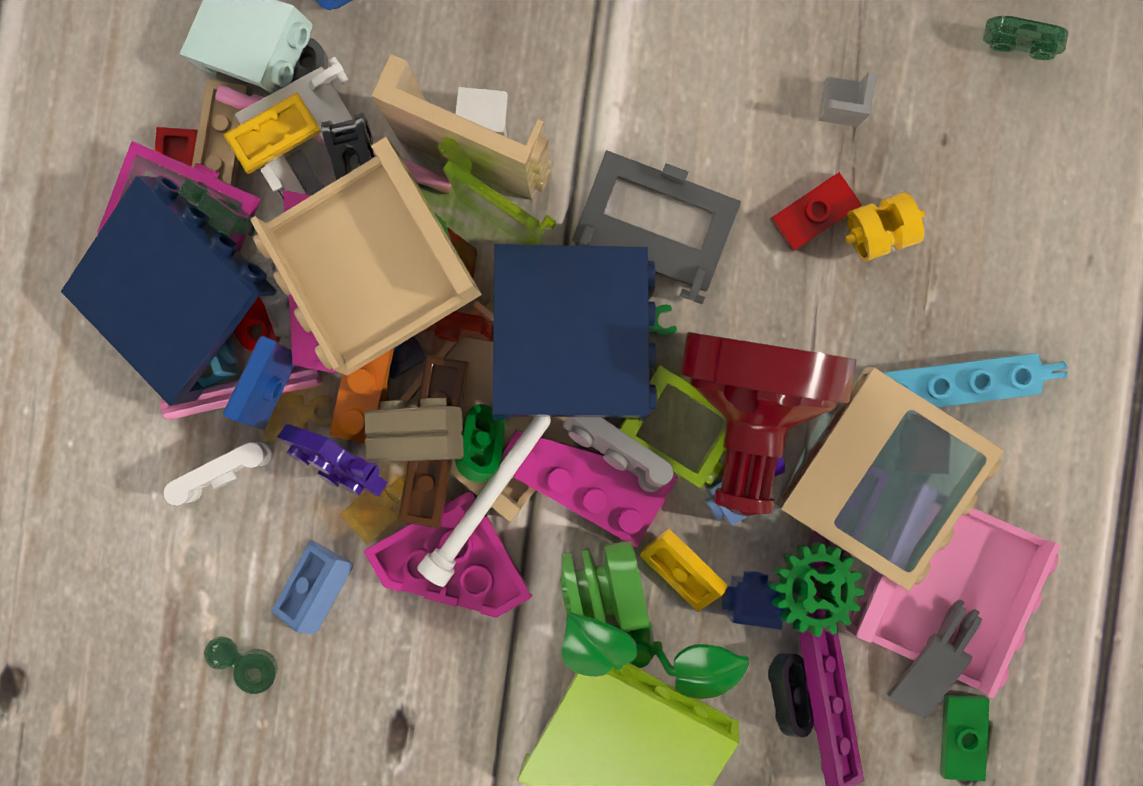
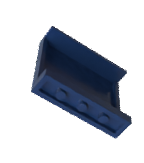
M136 176L60 292L169 406L197 401L205 390L197 381L257 298L261 296H274L277 290L266 280V273L259 266L248 262L237 251V244L230 237L220 233L209 222V216L199 207L192 205L181 194V188L178 184L165 176Z
M494 244L493 420H510V417L638 418V421H645L650 416V410L656 409L657 390L656 385H649V368H655L656 344L649 343V327L655 326L656 306L654 301H648V286H654L655 262L648 261V247Z

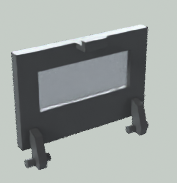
M606 150L572 241L579 243L578 246L648 247V261L655 262V273L691 286L690 291L682 289L679 296L703 304L705 297L698 295L699 291H708L741 201L687 181L688 171L665 163L663 171Z

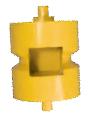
M907 192L882 199L879 207L871 203L851 210L847 214L849 235L845 237V241L847 244L853 243L857 254L865 262L889 254L891 246L896 250H901L918 244L924 239L922 218L925 217V211L923 209L919 210L915 200Z

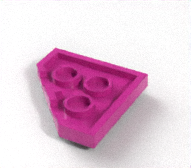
M471 490L445 504L440 529L410 524L364 550L383 587L424 596L425 599L454 607L460 606L479 611L480 614L497 618L533 596L487 513L454 558L456 561L453 567L455 572L444 587L432 583L418 571L417 567L425 555L433 553L436 548L441 549L476 500L477 496Z

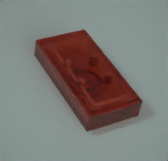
M454 311L424 330L435 332V337L451 342H458L460 336L493 342L494 325L483 316Z

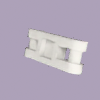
M267 442L244 444L168 483L164 488V498L169 504L176 506L194 502L200 498L202 489L211 484L214 490L236 480L237 477L234 472L244 467L253 468L268 465L274 458L273 447Z

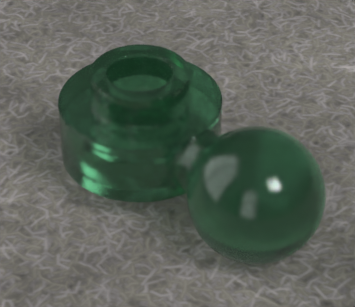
M225 636L213 638L204 649L206 663L211 668L217 670L229 667L234 669V681L246 693L258 694L266 691L273 684L277 676V661L266 650L252 649L241 654L238 652L236 643L231 638ZM252 668L257 669L261 673V678L252 679L247 671Z

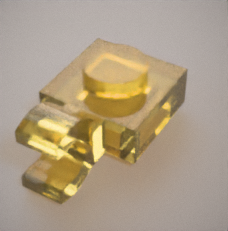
M405 475L394 481L379 497L364 492L340 513L366 545L371 543L398 519L399 513L393 506L402 499Z

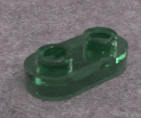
M996 16L986 21L983 41L990 45V49L997 52H1012L1016 50L1030 53L1029 56L1036 60H1052L1056 55L1066 50L1069 32L1067 29L1053 24L1014 16Z

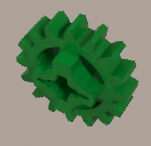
M813 542L811 550L808 546L797 545V557L785 553L783 558L787 563L786 567H774L773 569L780 576V581L771 583L769 587L778 591L780 595L772 601V605L777 608H785L780 615L781 620L787 623L793 622V629L801 633L808 629L809 634L816 637L821 636L823 628L828 633L836 634V622L838 621L849 626L851 621L847 615L848 611L859 612L861 609L858 604L853 602L854 596L864 595V590L854 585V582L862 577L861 572L849 570L854 560L847 556L840 557L841 549L829 546L826 549L825 544ZM816 561L828 563L826 566L821 565L817 570L808 565ZM812 580L819 582L816 587L817 590L820 592L819 595L821 596V598L814 596L817 593V590L814 587L815 583ZM817 609L825 612V614L820 616H806L808 612L812 614Z

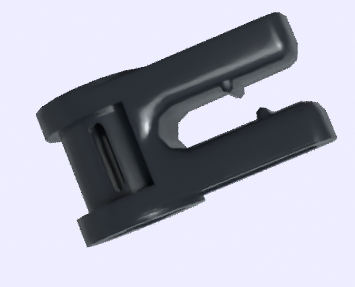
M363 112L355 114L352 120L333 124L332 121L321 123L324 143L331 158L336 180L352 171L350 158L353 155H357L360 166L375 157L371 147L374 144L371 129Z

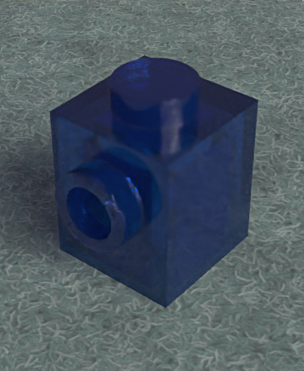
M744 571L743 577L732 575L731 585L726 588L722 595V610L727 611L726 616L732 623L782 630L783 621L780 615L785 608H777L772 605V601L780 595L778 591L769 588L771 583L777 581H769L768 574L756 571Z

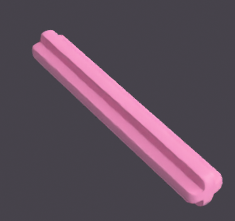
M305 367L294 368L282 394L320 386L322 384L321 371ZM238 381L205 388L197 401L169 406L161 399L160 408L162 415L165 419H175L224 408L227 406Z

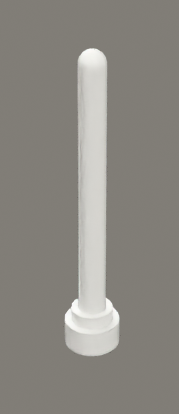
M534 417L441 549L436 548L433 553L425 555L417 569L426 579L441 587L447 584L455 572L453 569L456 564L454 558L551 422L550 417Z

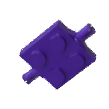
M286 423L277 438L290 446L287 451L288 455L306 466L311 464L319 469L317 475L335 487L341 485L357 496H360L362 491L379 497L388 484L387 481L379 476L380 469L378 465L366 461L363 457L353 456L325 436Z

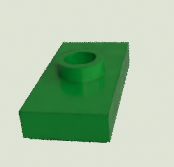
M952 693L944 695L940 775L944 779L986 781L990 699L985 695Z

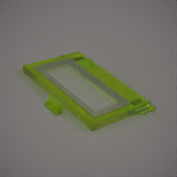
M446 137L443 142L438 144L441 155L449 159L443 170L459 201L522 244L543 245L542 235L547 228L554 229L556 226L554 219L546 215L540 224L538 219L471 175L473 164L454 139Z

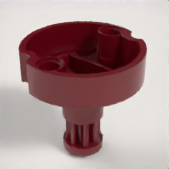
M687 332L680 375L691 377L690 385L726 418L727 423L723 447L727 448L721 488L715 489L713 500L715 504L741 516L773 513L775 499L771 497L777 458L783 457L788 430L835 409L837 402L849 403L857 359Z

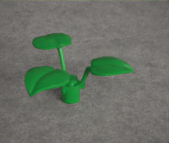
M571 612L567 614L565 633L561 646L562 659L570 670L581 675L591 677L603 676L612 667L615 670H621L623 665L628 663L642 668L650 663L654 655H657L666 673L669 676L676 677L675 688L677 692L690 698L708 699L720 696L732 689L742 679L749 666V658L747 656H740L725 648L708 644H695L684 648L675 656L673 666L663 652L662 642L654 641L653 625L650 621L647 628L624 632L594 618Z

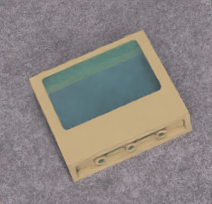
M866 366L852 387L849 403H841L776 504L787 514L910 591L914 584H920L928 575L931 567L929 562L936 551L943 550L951 541L954 535V529L952 528L959 517L968 514L972 510L978 498L976 492L984 480H990L997 473L1001 466L999 458L1005 450L875 367Z

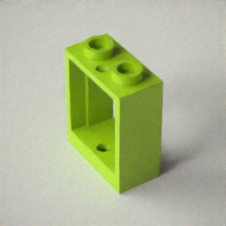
M661 365L655 368L649 378V385H656L657 400L668 384L726 420L690 383ZM624 418L618 428L619 430L663 458L672 466L674 473L695 486L702 488L705 482L711 485L721 471L723 464L719 462V459L726 449L723 447L727 423H725L696 472H693L636 436L644 421H638V418Z

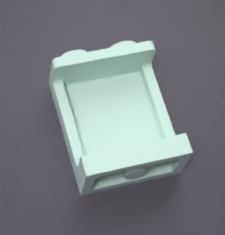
M203 0L180 55L205 72L216 75L218 71L259 86L272 94L289 85L292 81L294 68L303 48L308 44L313 25L293 5L278 0Z

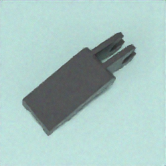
M962 600L956 601L950 607L938 633H933L929 637L919 656L900 676L896 685L887 694L924 719L965 671L972 660V656L966 653L964 649L982 621V618L978 617L980 613L978 610L974 609L966 615L953 643L948 641L966 613L967 609L962 607L965 602Z

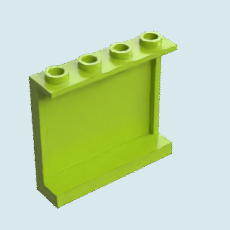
M631 663L623 665L621 670H615L612 667L603 676L591 677L576 673L531 753L525 755L517 781L526 786H713L739 745V721L699 699L680 694L674 686Z

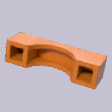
M394 348L350 375L342 374L329 436L365 444V439L367 438L365 434L366 410H381L380 402L388 401L389 399L387 384Z

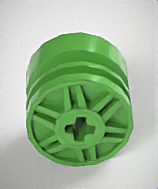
M631 540L604 545V565L599 566L595 565L589 549H583L582 555L585 568L576 570L572 552L561 554L562 570L560 585L566 614L569 612L576 613L605 623L606 616L615 615L619 628L624 632L649 627L641 579Z

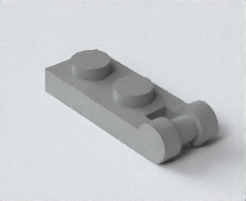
M568 417L562 426L569 431V436L576 443L584 447H590L591 445L604 454L603 458L609 465L621 471L626 469L637 476L640 488L646 492L659 490L662 486L669 483L673 477L672 466L667 461L601 417Z

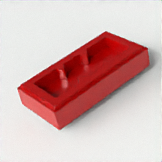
M838 172L771 217L770 221L791 252H794L846 217L849 211L861 207L862 204L841 173Z

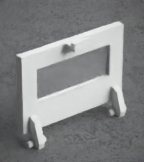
M333 57L328 61L331 67L325 71L321 66L234 115L241 125L298 92L320 129L322 122L332 121L333 124L352 120L351 115L331 83L337 77L341 84L346 83L349 79L336 57ZM322 132L260 169L273 192L279 190L282 195L283 190L313 195L336 181L331 158L327 152ZM353 155L350 158L352 171L360 166L357 155Z

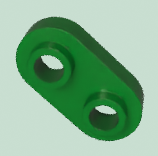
M477 404L472 406L462 419L463 430L461 435L463 436L464 456L462 459H455V464L458 471L466 479L473 482H484L490 479L500 466L505 421L493 420V407L486 404Z

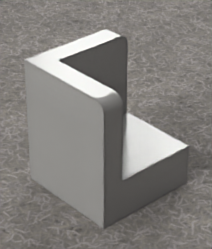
M867 73L860 82L828 76L824 81L818 121L858 127L870 115L877 75Z

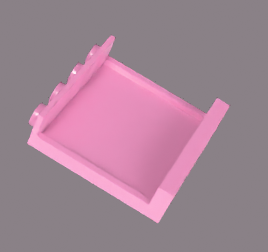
M910 481L879 551V555L904 570L914 545L948 496L939 493L937 489L924 483ZM972 508L968 514L961 515L953 526L954 535L949 544L943 550H937L930 560L929 564L931 567L926 578L920 584H914L910 591L872 568L863 588L864 595H860L856 603L861 609L859 612L853 611L850 617L851 624L847 625L845 629L864 641L874 642L915 661L924 649L929 637L933 633H938L950 607L956 601L962 600L965 602L962 607L967 609L966 613L948 641L953 643L962 621L970 611L978 610L980 612L978 617L982 618V621L964 649L966 653L972 656V660L957 680L979 689L987 696L994 698L997 690L1001 689L1008 679V665L1014 652L1021 648L1025 640L1024 628L1028 619L1040 606L1042 587L1047 576H1050L1057 567L1059 561L1057 553L1061 545L1044 540Z

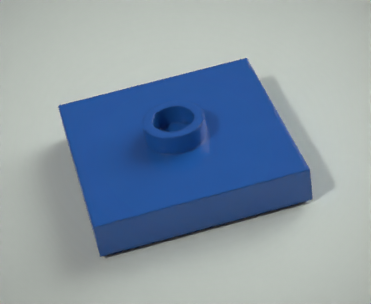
M259 337L223 412V416L236 422L265 430L295 365H292V351L269 338Z

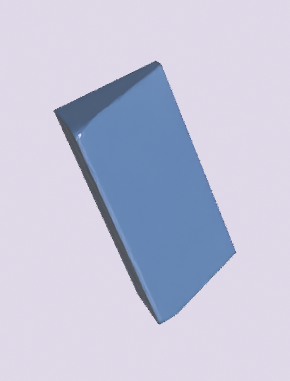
M310 540L271 612L295 632L316 634L354 564L321 544Z

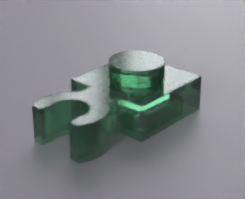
M190 178L185 179L178 193L198 205L197 208L211 217L208 222L209 225L227 236H232L234 232L249 236L253 235L255 228L250 221L253 218L252 215L231 200L218 195L203 182L198 181V183H195Z

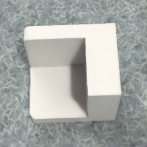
M458 87L456 115L507 137L505 127L508 103L507 92Z

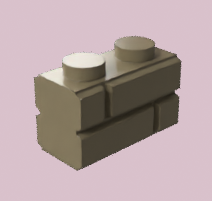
M446 398L420 399L419 408H407L406 401L404 400L381 401V410H366L365 434L367 438L365 439L366 460L368 462L462 459L464 456L463 436L461 435L463 430L462 410L460 407L447 406Z

